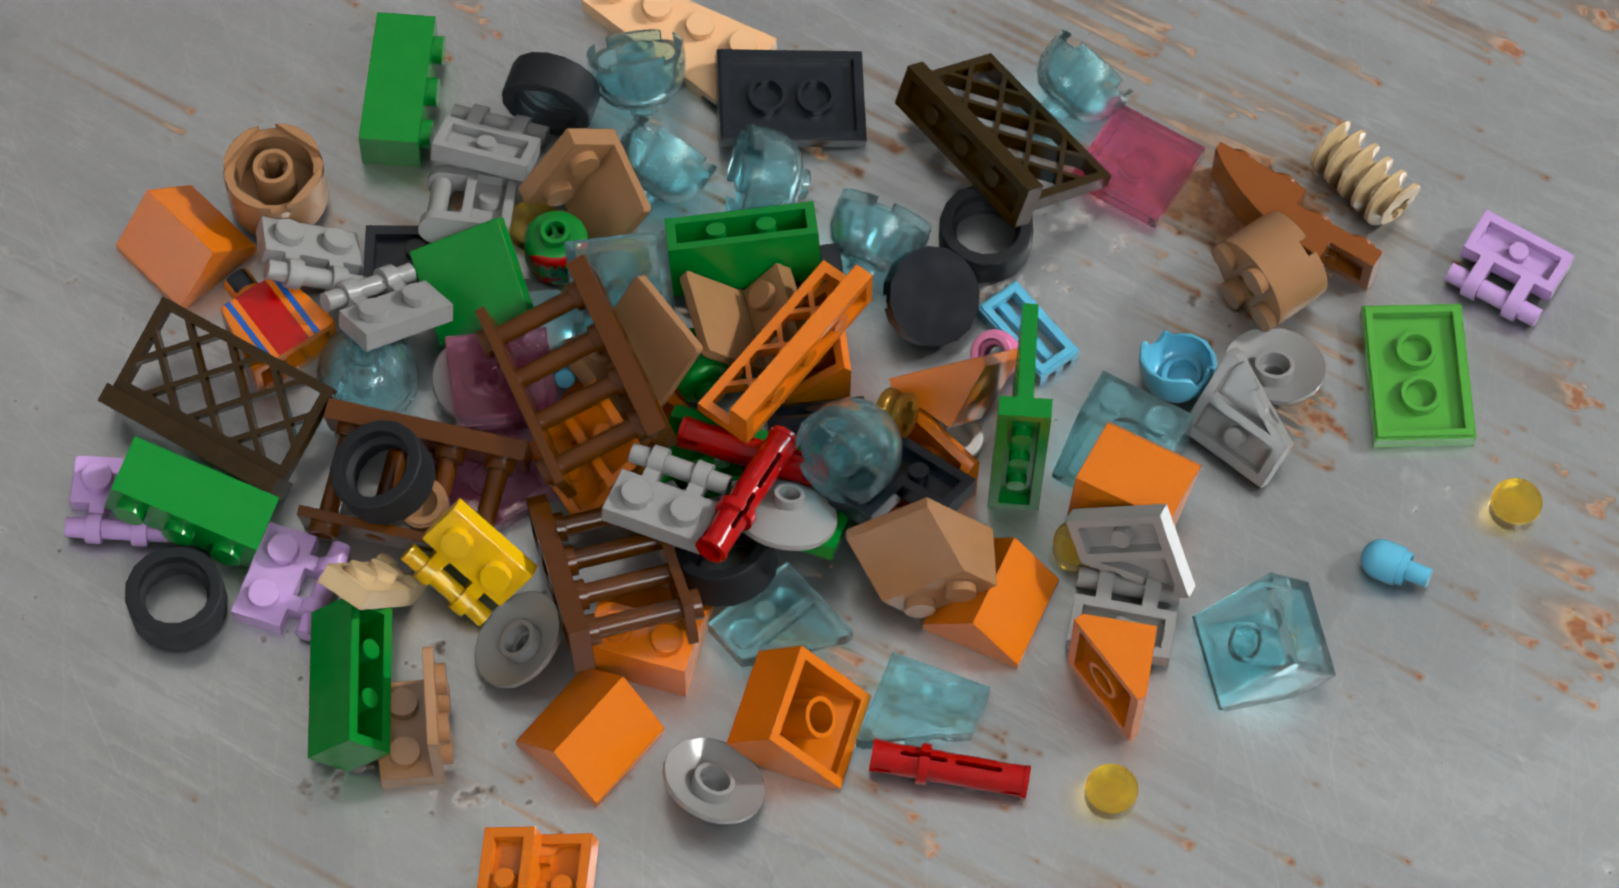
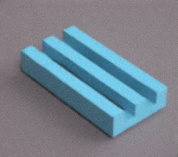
M1014 281L979 305L976 316L989 330L998 329L1011 334L1018 342L1017 335L994 311L996 309L1019 334L1021 317L1006 301L1012 299L1021 310L1023 303H1037L1017 281ZM1038 306V329L1059 351V353L1054 355L1037 336L1036 354L1044 362L1042 364L1036 358L1035 381L1040 386L1047 381L1048 375L1051 373L1056 375L1063 370L1064 364L1067 362L1071 364L1079 358L1080 350L1042 308Z

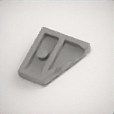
M1237 347L1227 352L1180 428L1260 488L1268 485L1294 444L1243 351Z
M1167 504L1072 509L1066 519V524L1082 564L1102 571H1114L1123 578L1142 585L1148 577L1174 586V596L1180 598L1190 597L1196 585Z

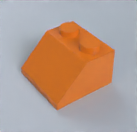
M656 587L599 601L594 614L597 618L671 600L673 597L669 588ZM702 604L705 618L696 621L699 637L698 643L689 645L680 619L601 638V644L592 646L596 664L594 669L621 675L629 682L686 697L715 607Z
M802 645L758 651L726 744L763 769L826 788L841 789L871 695Z

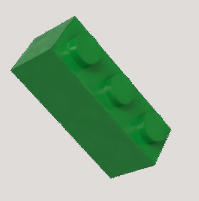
M377 12L358 137L362 163L421 168L424 149H431V143L434 140V120H428L430 107H438L440 97V78L434 77L435 66L444 65L446 54V37L438 36L436 16Z
M814 201L664 219L673 297L684 295L680 277L686 271L696 273L736 289H746L776 263L791 268L795 283L805 281L821 263Z
M135 436L112 485L105 508L112 510L114 515L125 523L131 525L145 524L161 531L167 540L182 546L192 544L210 552V555L222 564L228 566L242 565L249 568L280 497Z
M341 598L311 612L308 759L349 772L390 754L392 607L359 610Z

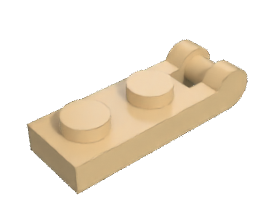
M385 552L368 562L350 560L349 563L327 564L318 580V583L359 610L411 606L426 588L413 577V571L407 574L398 568V561Z

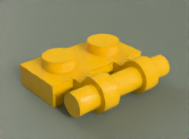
M460 498L426 530L422 538L434 551L428 556L413 543L400 558L415 571L413 577L425 587L428 584L434 587L450 601L448 607L459 617L465 614L477 626H481L492 613L479 600L484 593L501 606L533 577L538 567ZM448 563L452 564L469 579L464 586L443 569Z

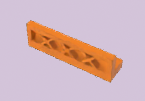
M823 260L698 402V411L748 444L872 301L873 275L857 264L845 275ZM825 280L833 284L836 288L820 306H815L813 293ZM808 300L809 307L801 308ZM808 319L789 342H784L782 329L789 321ZM775 337H777V343L770 344V342ZM777 355L757 378H752L750 365L757 357ZM745 372L746 379L738 380ZM745 391L730 408V414L716 405L726 393Z

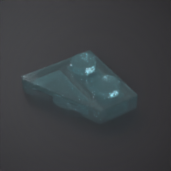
M788 561L777 569L776 575L767 589L752 600L735 606H729L708 623V632L742 668L754 665L760 650L802 645L810 652L847 644L853 639V630Z
M892 652L856 738V747L872 749L874 738L890 742L905 741V745H921L922 742L928 743L932 740H943L945 742L970 741L973 738L990 696L991 687Z

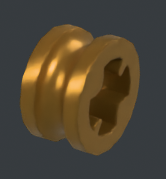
M886 388L879 396L873 414L875 430L884 434L891 431L892 435L897 438H906L914 428L918 417L919 401L917 396L910 392H905L901 395L900 391L896 388Z

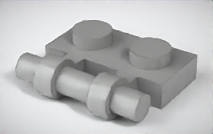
M454 104L451 116L445 117L431 143L430 159L448 163L458 168H468L497 175L503 179L523 182L531 173L540 155V146L547 144L550 127L532 123V117L516 114L515 118L491 113L490 107L474 104L472 108Z
M261 216L256 228V238L260 264H265L264 279L280 281L285 288L299 290L303 285L325 289L326 292L334 289L335 284L348 278L356 280L366 278V276L359 275L362 268V260L357 233L335 227L327 228L299 223L291 219Z
M410 263L397 267L388 264L376 268L372 276L360 280L348 278L335 284L334 289L320 294V302L326 312L342 308L339 310V328L366 352L453 321V304L425 280L412 283L416 281L417 276L414 267ZM378 294L381 295V296H378V297H375V298H370V297L376 296V295H378Z
M634 443L629 453L628 462L645 467L642 475L625 469L621 470L602 507V520L700 554L695 544L716 515L715 505L717 503L704 497L708 490L721 495H727L733 477L715 471L714 464L702 460L695 464L672 456L671 449L657 444L652 449ZM664 475L689 483L686 491L662 483Z
M1080 566L1076 587L1097 590L1096 597L1075 593L1065 648L1069 649L1074 619L1081 614L1157 626L1152 664L1168 667L1178 612L1159 609L1157 606L1158 602L1179 605L1180 597L1173 595L1174 586L1148 577L1142 585L1125 579L1114 571H1102ZM1112 593L1141 598L1142 605L1111 600Z

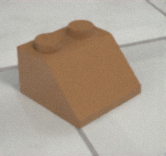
M928 497L846 530V540L882 602L904 611L909 617L923 618L931 616L938 608L954 602L970 601L976 597L977 593L997 586L993 529Z

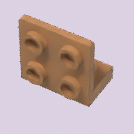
M567 128L518 188L525 204H548L553 207L564 204L568 213L573 214L582 221L588 232L589 259L594 267H603L651 212V205L615 129Z
M778 263L774 264L744 291L690 271H686L680 277L685 296V305L690 313L697 339L703 347L701 353L707 358L730 366L797 291L791 268ZM807 319L789 321L782 329L784 342H789L805 324ZM775 337L770 342V344L777 343V337ZM777 355L757 357L750 365L751 373L759 376Z
M641 275L633 279L615 306V310L663 408L702 352L703 347L647 276ZM583 334L565 339L562 345L572 341L573 339ZM595 351L568 365L584 387L594 379L600 380L607 376V370L614 366L607 351L603 354ZM618 394L612 396L611 399L627 420V413L635 410L628 394L620 397Z
M433 646L422 647L424 679L391 682L390 754L379 758L382 789L445 784L444 765L454 764L453 739L449 723L451 700L449 684H447L446 664L435 662Z

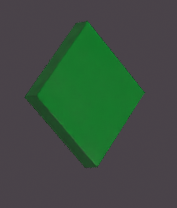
M494 218L409 252L419 282L427 281L453 304V321L434 327L441 347H447L450 343L463 336L476 334L475 332L480 330L482 326L475 311L483 306L499 325L534 307L504 218Z

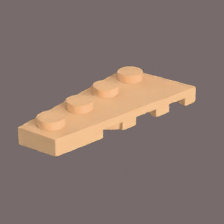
M582 0L584 12L628 45L635 44L649 55V60L663 71L666 69L670 70L686 82L688 90L700 99L706 97L716 106L715 53L717 49H777V38L690 0Z

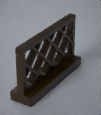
M992 53L935 70H931L923 61L907 67L895 104L1014 228L1029 224L1034 210L1108 186L1112 175ZM986 72L998 85L972 77ZM948 87L962 90V97L955 95ZM972 93L996 100L995 106L971 100L969 95ZM1003 103L1021 108L1028 116L1002 109ZM977 117L992 121V127L985 126ZM1003 124L1026 131L1025 137L999 130V126ZM1033 133L1051 138L1058 147L1032 140ZM1007 148L1022 152V159L1015 157ZM1030 155L1056 162L1055 168L1029 161ZM1067 165L1081 169L1087 176H1079L1063 171V166ZM1037 179L1053 183V186L1043 189L1044 186Z
M162 296L114 385L107 383L97 401L248 484L280 497L279 500L284 502L293 483L289 482V479L323 419L328 398L334 399L338 391ZM170 313H173L184 319L189 340L164 347L161 330ZM196 326L209 334L198 337ZM220 339L227 342L232 363L207 371L201 346ZM154 344L156 351L149 353L151 347ZM192 349L198 374L173 382L167 357ZM238 349L252 357L241 360ZM155 360L159 361L165 385L144 391L132 384L143 364ZM264 362L270 366L275 386L250 394L243 369ZM235 372L241 397L216 405L210 379ZM281 372L295 380L283 383ZM201 383L207 408L189 414L182 412L176 390ZM308 386L320 393L310 412L292 417L286 392ZM167 394L170 405L158 399L157 396ZM277 395L284 420L259 428L252 403ZM244 406L250 431L233 437L224 435L219 413ZM210 417L212 428L199 420ZM303 424L297 434L295 426ZM286 429L291 447L281 465L266 458L261 437ZM253 440L255 451L241 443Z

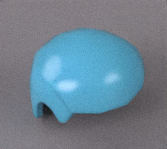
M1165 330L1152 344L1149 345L1148 342L1143 341L1140 345L1139 370L1151 394L1163 401L1180 404L1193 400L1202 394L1217 370V357L1206 340L1192 333L1172 334Z

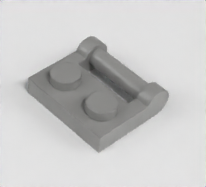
M451 165L433 167L430 170L427 181L430 191L427 211L421 215L418 226L420 236L424 240L433 243L497 217L504 218L510 234L518 181L503 179L497 175ZM455 191L465 192L461 213L447 211L450 196Z

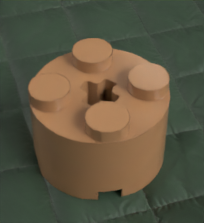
M275 123L276 128L259 130V126L250 128L237 136L225 153L223 174L230 208L237 222L252 234L256 235V228L261 216L291 219L299 223L314 225L320 219L327 206L329 191L323 159L317 143L308 133L293 125Z
M1270 211L1266 215L1258 217L1214 246L1211 250L1212 257L1224 279V282L1219 286L1224 300L1233 309L1242 307L1264 332H1269L1314 302L1327 289V276L1319 255L1315 251L1308 256L1300 244V241L1306 238V235L1290 218L1278 211Z

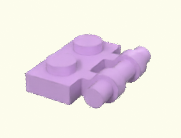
M1486 209L1463 245L1460 255L1475 263L1473 269L1470 272L1453 263L1445 277V281L1460 288V294L1472 301L1477 297L1500 309V316L1512 322L1517 318L1534 327L1543 309L1527 302V298L1532 293L1549 302L1572 265L1575 255ZM1492 272L1515 284L1511 293L1486 280L1489 274Z
M76 456L69 503L72 511H88L86 518L66 517L65 537L84 538L86 544H103L104 539L131 541L132 546L148 547L150 542H170L162 535L161 531L145 524L131 525L120 519H107L108 512L113 513V511L105 508V504L125 458Z
M269 522L231 610L233 620L282 635L289 617L300 620L295 634L303 640L310 641L311 612L328 605L334 594L318 583V580L327 564L346 563L352 550L351 547L343 542L333 541L327 556L320 558L315 556L319 548L317 536ZM306 576L317 580L310 597H298Z

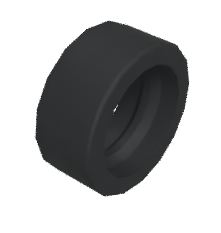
M529 52L518 56L512 64L502 90L503 104L511 115L515 117L516 114L532 117V123L549 126L550 134L559 136L567 128H588L601 97L600 84L592 73L566 57L548 52Z
M972 185L958 191L946 202L939 221V247L948 248L962 256L974 271L977 283H997L1014 276L1026 264L1032 249L1034 234L1033 215L1029 224L1014 228L1015 239L1008 249L996 254H981L969 250L957 239V227L964 218L974 214L988 213L1004 218Z
M377 420L359 426L340 443L334 452L330 466L331 486L339 499L354 515L370 524L388 525L408 518L419 510L429 497L436 477L434 459L426 446L411 429L397 421ZM392 448L403 449L409 457L406 472L399 483L385 494L374 497L361 495L357 489V482L360 472L366 463L382 451Z
M741 533L733 546L742 545L754 549L749 557L738 565L724 570L699 568V565L705 558L701 554H696L676 546L675 553L688 590L698 588L702 604L713 607H726L752 600L767 589L777 571L778 558L775 549L762 545L746 534Z
M172 546L151 552L133 567L126 581L125 603L135 630L150 645L167 651L189 650L204 644L219 631L227 615L228 596L219 569L209 557L198 550L186 546ZM188 574L200 579L204 583L207 590V602L204 608L194 617L179 623H164L154 619L149 614L146 607V595L149 589L159 580L171 575Z

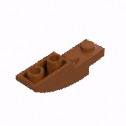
M1222 142L1219 143L1215 149L1211 175L1221 195L1244 226L1270 211H1278L1290 218L1306 235V238L1301 240L1300 244L1308 256L1316 251L1325 268L1365 290L1369 288L1377 276L1383 251L1377 249L1364 236L1352 235L1332 224L1330 219L1324 214L1314 210L1309 211L1302 207L1306 189L1300 186L1290 175L1267 168L1242 149H1233Z

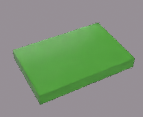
M1462 305L1361 306L1359 316L1373 448L1474 446L1477 437Z

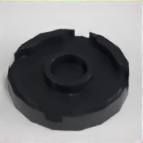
M926 246L904 253L891 265L884 281L883 296L886 295L887 308L885 312L888 322L900 337L914 345L939 347L959 340L971 328L979 310L980 290L974 271L962 256L948 248Z

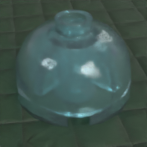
M658 29L634 30L605 38L607 47L599 50L597 53L595 44L589 47L586 53L588 70L594 75L600 85V96L602 99L615 108L630 111L632 116L643 117L657 113L659 106L666 104L680 91L686 74V53L682 37L672 32V41L662 39L661 31Z
M1061 29L1041 54L1037 66L1038 85L1047 96L1041 104L1062 123L1068 117L1081 124H1098L1109 120L1134 96L1133 90L1127 88L1120 91L1117 86L1123 81L1122 77L1085 43L1082 42L1077 48L1074 45L1068 44L1066 41L1072 34L1067 30Z
M636 113L625 129L620 142L650 205L652 206L655 200L670 206L679 205L695 198L707 185L717 170V166L704 163L707 159L706 156L663 126H660L657 132L646 125L649 118Z
M747 124L748 132L740 131L731 154L727 180L734 181L736 199L726 196V211L797 203L798 198L805 199L810 188L811 172L809 169H804L803 156L797 144L781 131L766 126Z
M844 188L833 208L829 226L832 243H837V246L840 247L841 255L849 260L846 266L849 271L857 264L871 273L874 279L877 272L888 274L891 265L906 252L926 247L932 226L921 216L894 203L892 208L878 203L879 196L871 193Z
M340 330L328 339L320 351L316 378L338 391L334 399L403 413L417 394L418 367L413 351L405 339L366 352L344 331Z
M846 397L824 404L801 423L795 438L796 449L801 445V452L805 460L800 464L803 475L817 492L831 501L841 504L845 503L844 496L854 501H860L859 504L869 502L892 482L902 462V437L896 422L885 409L869 400ZM854 473H856L854 479H852V480H849V479H848L849 476H851V475H853Z

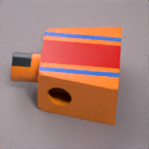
M247 269L237 270L225 280L223 287L232 298L231 301L224 304L221 308L226 331L299 370L339 346L335 321L301 289L285 288L282 286V282L268 279L258 283ZM238 349L241 360L252 357ZM264 362L244 368L256 392L275 386L270 366ZM281 372L283 380L289 377Z

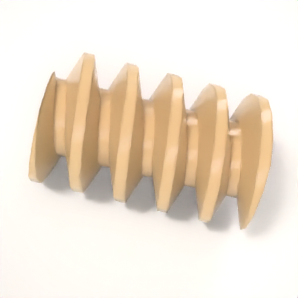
M1349 120L1345 121L1331 130L1316 146L1311 156L1310 165L1316 172H1324V179L1329 185H1338L1337 192L1342 198H1351L1350 205L1356 212L1365 211L1364 219L1369 225H1386L1398 218L1409 207L1418 195L1421 187L1416 182L1403 189L1401 185L1407 177V172L1401 169L1391 176L1387 173L1392 167L1394 160L1390 156H1386L1380 161L1375 162L1374 159L1380 150V146L1375 142L1362 149L1360 146L1364 142L1367 133L1361 129L1349 136L1347 132L1350 129L1351 122Z

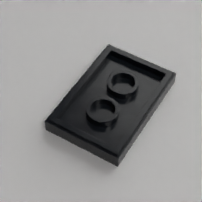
M716 50L718 146L865 147L867 133L862 51Z

